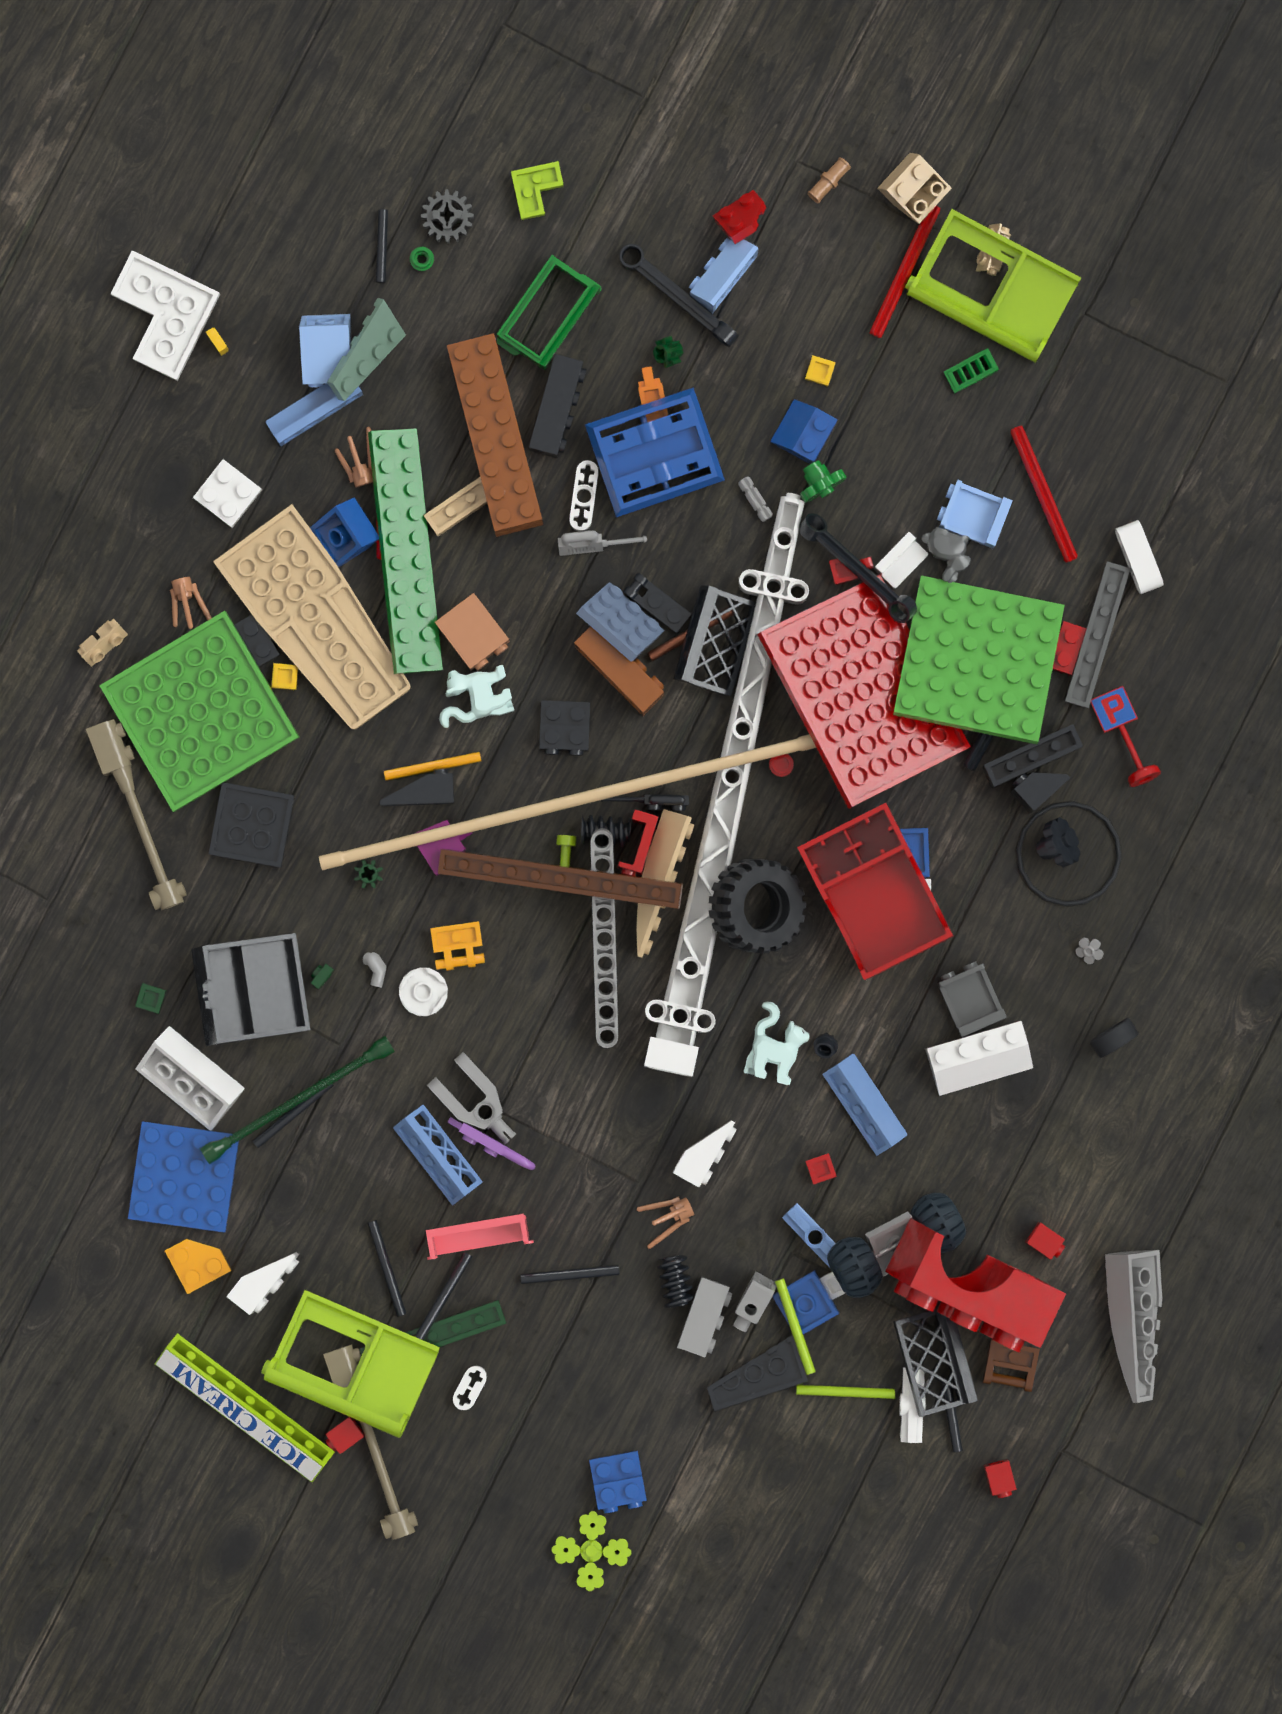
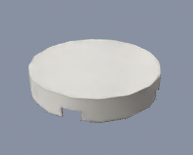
M430 968L411 970L403 977L399 986V996L402 1005L409 1012L417 1016H429L437 1013L447 1000L448 987L445 979L437 971Z

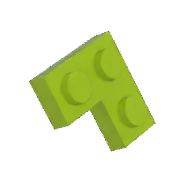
M559 162L511 171L521 220L544 216L545 212L540 192L564 187Z

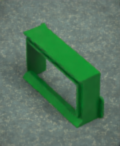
M551 255L497 333V344L512 355L516 356L520 353L546 371L548 363L592 299L601 292V286L586 275L579 274L554 257V255ZM557 267L586 287V289L539 356L509 336L508 333L553 268Z

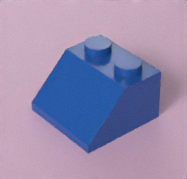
M794 399L770 442L808 464H812L816 461L833 431L837 419L816 407Z
M355 498L336 505L310 527L338 568L366 551L379 540V535Z

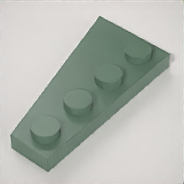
M377 298L374 303L375 309L371 316L367 315L363 321L364 327L359 336H354L350 343L351 348L348 354L342 356L327 381L338 400L345 401L406 336L384 299Z

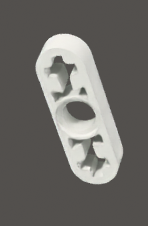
M588 460L581 462L577 467L570 512V525L578 532L589 529L594 509L598 467L594 462ZM586 466H590L591 471L595 472L594 475L589 476L588 484L593 483V487L578 485L579 481L584 483V474L580 473V471L585 470ZM585 489L591 493V499L587 503L578 501L577 493L580 490ZM575 505L581 508L590 507V511L584 509V519H588V521L583 523L582 527H579L577 522L574 521V518L579 517L580 509H575Z

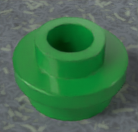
M417 247L410 254V263L417 271H427L434 263V255L426 247ZM423 255L427 260L425 263H419L417 261L418 257Z

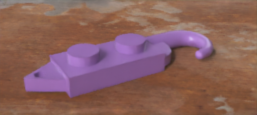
M452 1117L449 1118L448 1123L460 1129L459 1132L464 1134L462 1139L473 1145L479 1142L485 1146L483 1151L494 1157L500 1154L526 1169H535V1164L524 1156L466 1123L462 1124Z

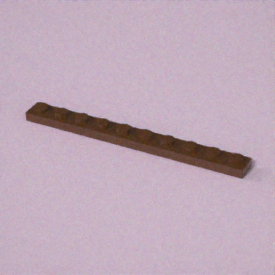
M441 849L438 874L677 909L680 908L683 883L449 849Z

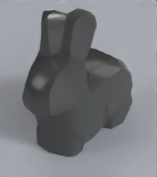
M939 527L933 529L931 533L923 534L921 540L927 543L928 550L934 558L947 562V568L942 574L943 581L948 583L955 582L958 572L964 571L971 564L972 559L965 555L969 537L965 535L959 536Z

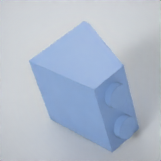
M350 314L307 315L301 317L299 330L303 384H308L309 387L323 386V383H327L342 356L348 354L351 348Z

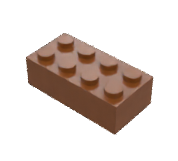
M591 626L574 642L575 648L642 716L664 696V691L662 690L664 685L655 676L650 678L645 673L647 668L639 659L636 658L632 662L628 660Z

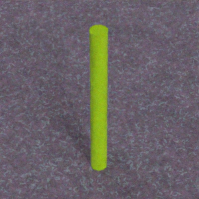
M784 1278L775 1281L806 1375H809L816 1371Z
M796 1386V1395L895 1399V1389Z

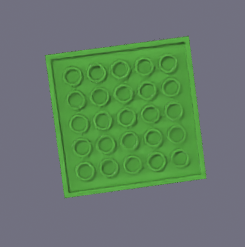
M921 576L915 602L917 612L912 617L893 715L1038 744L1064 605Z
M226 611L221 612L99 685L173 812L300 738Z

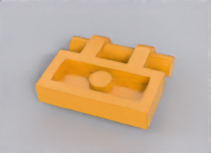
M479 921L430 928L434 953L444 952L445 958L435 960L436 970L446 969L449 971L454 970V967L468 965V968L476 967V964L485 963L484 953L474 954L473 947L483 946ZM466 949V956L452 958L451 950Z

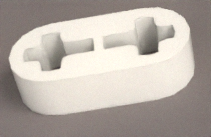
M472 1366L465 1372L453 1396V1403L458 1409L468 1410L474 1405L487 1379V1374L482 1367ZM478 1370L481 1372L480 1377L483 1379L481 1382L476 1381L474 1386L471 1387L469 1383L472 1378L469 1376V1373H475ZM468 1388L471 1390L468 1396L471 1402L460 1405V1399L457 1396L458 1394L463 1395Z

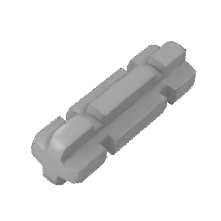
M750 477L740 480L738 485L742 491H745V496L753 509L758 511L757 515L760 520L764 522L770 519L773 513L769 507L765 506L766 502L757 488L753 487L754 483Z

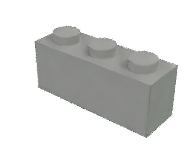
M701 1277L677 1348L702 1357H706L707 1352L712 1353L716 1342L715 1339H712L715 1329L720 1330L724 1316L720 1315L723 1306L728 1307L732 1297V1293L728 1292L729 1286Z

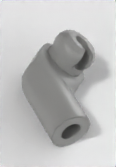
M367 952L363 956V963L368 965L373 972L370 985L382 988L386 965L377 953Z

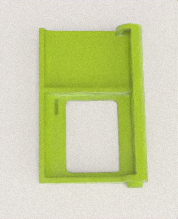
M951 209L917 276L911 275L905 288L909 290L907 295L1036 363L1081 277ZM949 236H955L1008 265V271L988 306L976 302L930 276V271Z
M305 1290L275 1357L271 1361L267 1360L261 1373L264 1374L265 1381L400 1438L435 1363L440 1347ZM305 1320H310L365 1344V1350L346 1388L286 1363V1358Z

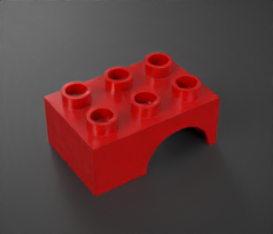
M886 803L797 847L823 900L832 913L864 980H868L954 937Z
M910 1218L885 1271L899 1280L894 1289L895 1293L931 1312L934 1311L938 1301H941L936 1312L974 1332H977L981 1322L984 1321L979 1331L980 1333L1020 1353L1025 1341L1041 1348L1066 1293L989 1255L971 1273L960 1277H948L941 1262V1245L944 1235Z

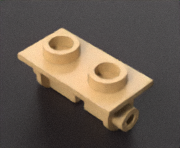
M992 224L988 227L1008 239L1011 236L1009 234L1010 229L1002 227V224ZM980 251L977 256L978 265L976 271H987V274L996 276L997 272H1000L1002 261Z
M114 618L111 621L107 620L96 631L101 638L97 640L91 635L79 645L78 653L91 667L95 663L100 662L112 648L118 646L128 635Z

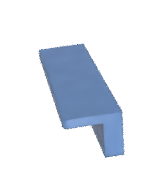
M325 383L268 419L266 424L280 446H283L361 397L363 393L358 386L345 401L338 400L329 384Z
M855 1054L850 1055L822 1074L876 1156L907 1136L906 1131Z

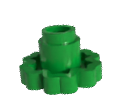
M820 460L803 469L805 473L804 478L809 487L802 491L800 496L804 503L810 502L819 496L824 498L833 493V488L841 484L847 477L842 469L830 474L825 464L822 465Z

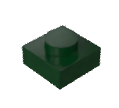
M325 964L324 967L319 965L311 975L313 978L311 984L321 989L335 970L328 964Z
M142 983L135 1007L160 1014L167 990Z

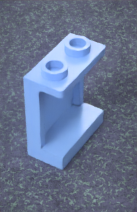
M957 480L955 485L950 484L946 494V498L950 500L947 507H941L937 520L941 521L939 528L946 529L959 536H968L972 541L994 548L1013 500L1005 497L1003 499L963 484L960 480Z

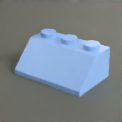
M726 238L719 247L721 253L716 259L712 257L704 267L707 270L701 278L697 276L689 286L692 289L690 296L712 314L757 258L758 247L744 239L734 244L729 238Z

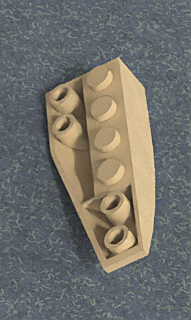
M663 810L647 855L642 878L675 882L678 873L674 871L676 861L682 862L686 847L682 846L684 839H690L694 824L690 823L691 817ZM638 903L636 931L637 956L640 958L644 954L649 955L653 941L649 940L652 931L657 932L661 918L657 917L660 907L665 909L663 906Z

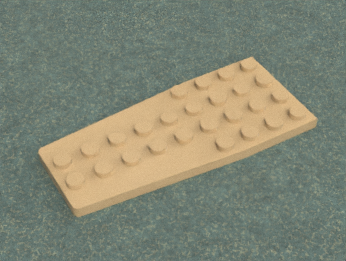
M292 504L213 561L256 621L351 729H358L410 690L411 685L405 675L394 674L391 652L338 566Z

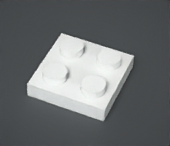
M223 459L193 498L233 528L262 489Z

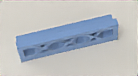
M424 1105L393 1127L452 1206L482 1183V1180ZM419 1113L426 1121V1127L420 1126L414 1118ZM432 1135L440 1139L441 1146H437L432 1142ZM447 1155L453 1156L456 1160V1166L449 1164L446 1160ZM461 1174L467 1175L473 1184L467 1187L461 1179Z

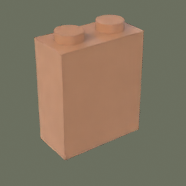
M474 593L435 622L439 630L471 671L474 668L477 671L482 669L489 663L487 658L494 653L498 656L508 649L506 644L510 642L509 638Z

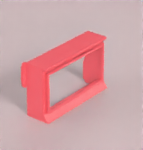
M524 1214L426 1230L430 1253L427 1260L438 1258L437 1255L518 1241H523L524 1244L534 1243V1240H529L526 1215Z

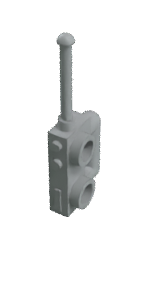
M596 531L565 533L561 538H558L559 555L601 552L603 547H608V545L635 542L645 543L647 537L607 541V539L602 540V534H598Z

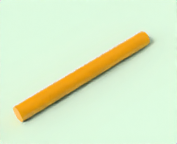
M480 752L386 770L384 771L385 780L431 772L434 769L456 767L480 762L481 756Z

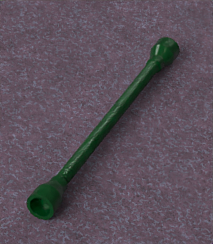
M386 1036L381 1037L359 1059L356 1058V1060L351 1061L348 1065L346 1064L340 1070L338 1069L332 1075L330 1074L324 1080L322 1079L319 1083H316V1085L313 1084L310 1088L308 1087V1090L305 1089V1091L300 1092V1094L292 1097L289 1101L287 1100L286 1103L284 1102L281 1106L279 1105L278 1108L276 1107L273 1111L271 1110L270 1113L267 1112V1114L262 1115V1118L259 1117V1119L254 1120L251 1124L249 1123L243 1129L241 1128L235 1132V1134L233 1133L227 1138L225 1136L221 1140L211 1141L199 1149L210 1165L220 1159L225 1151L232 1147L233 1143L235 1144L241 1138L243 1139L246 1135H249V1133L251 1134L254 1130L256 1131L257 1128L260 1129V1127L265 1126V1123L268 1124V1122L273 1121L279 1115L281 1116L284 1112L286 1113L287 1110L289 1111L292 1107L294 1108L295 1105L298 1106L300 1102L302 1103L303 1100L306 1101V1099L311 1098V1095H316L322 1089L324 1090L330 1084L332 1085L338 1079L340 1080L346 1076V1074L349 1075L354 1069L357 1070V1068L362 1067L365 1063L386 1058L395 1052Z

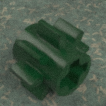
M668 336L655 342L657 346L653 350V355L657 363H664V367L667 368L681 362L680 357L683 354V347L680 341H673L672 336Z
M362 860L363 866L361 868H354L359 872V876L354 878V880H362L363 889L367 884H371L375 889L376 885L374 882L377 880L383 881V878L378 873L383 870V867L376 869L374 867L376 860H373L371 865ZM366 868H369L371 871L375 870V874L372 875L373 879L370 881L362 876L365 874Z

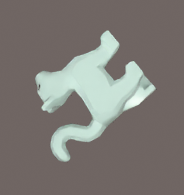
M503 665L497 666L494 672L477 671L463 675L454 670L448 673L446 697L457 696L466 690L469 691L471 711L465 713L458 707L445 708L441 712L439 719L444 728L449 727V717L454 716L462 723H469L489 715H503L514 712L510 689H504L501 694L493 695L491 688L493 683L506 677Z
M764 1002L762 1008L768 1010L770 1016L758 1021L755 1027L753 1047L747 1057L744 1073L765 1079L767 1075L765 1070L766 1063H774L778 1065L777 1082L790 1085L791 1078L788 1076V1072L796 1060L798 1048L803 1043L808 1042L810 1036L802 1027L794 1025V1021L788 1023L784 1042L766 1036L765 1029L775 1025L779 1019L780 1011L773 1002Z

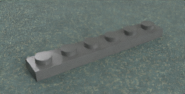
M1108 561L1105 564L1064 701L1066 703L1086 709L1089 708L1130 572L1128 567Z

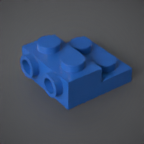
M638 1450L589 1459L598 1510L603 1509L604 1513L618 1511V1506L627 1504L628 1509L643 1506L642 1501H647Z

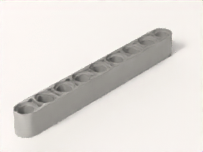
M597 829L591 836V870L600 871L596 868L595 863L603 858L608 860L610 866L606 871L601 872L614 873L613 836L607 829ZM599 834H605L609 838V843L603 847L598 846L595 843V837ZM592 896L596 1040L600 1046L610 1048L618 1041L615 899ZM600 908L609 909L611 916L606 920L600 919L597 916V911ZM601 932H607L611 935L612 940L608 944H602L598 941L597 937ZM604 956L612 960L611 967L606 969L598 964L599 959ZM603 981H609L613 985V989L608 993H604L599 989V984ZM608 1005L612 1007L614 1013L610 1017L602 1016L599 1011L602 1006ZM611 1030L614 1033V1038L608 1042L604 1041L600 1036L601 1032Z

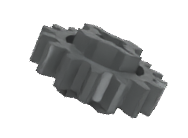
M446 189L445 195L441 196L437 191L436 199L428 197L430 205L422 206L423 210L427 213L421 214V219L427 220L423 224V228H430L428 236L431 237L436 234L437 242H440L443 237L447 244L450 243V238L452 237L458 242L459 234L467 236L465 228H472V223L468 220L474 219V214L468 213L472 209V205H465L467 200L465 196L459 199L458 191H455L452 196L449 194V190ZM443 202V205L438 210H433L435 206ZM452 202L458 204L463 211L456 210L452 206ZM447 207L449 209L450 215L454 216L450 217L448 221V226L446 224L444 217H441L445 216V212H447ZM432 222L439 223L443 227V231L437 229ZM457 223H462L456 230L452 231V228Z

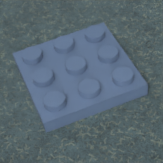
M610 582L576 613L631 662L664 631L656 620L647 616L638 604L630 601L620 588L613 586Z

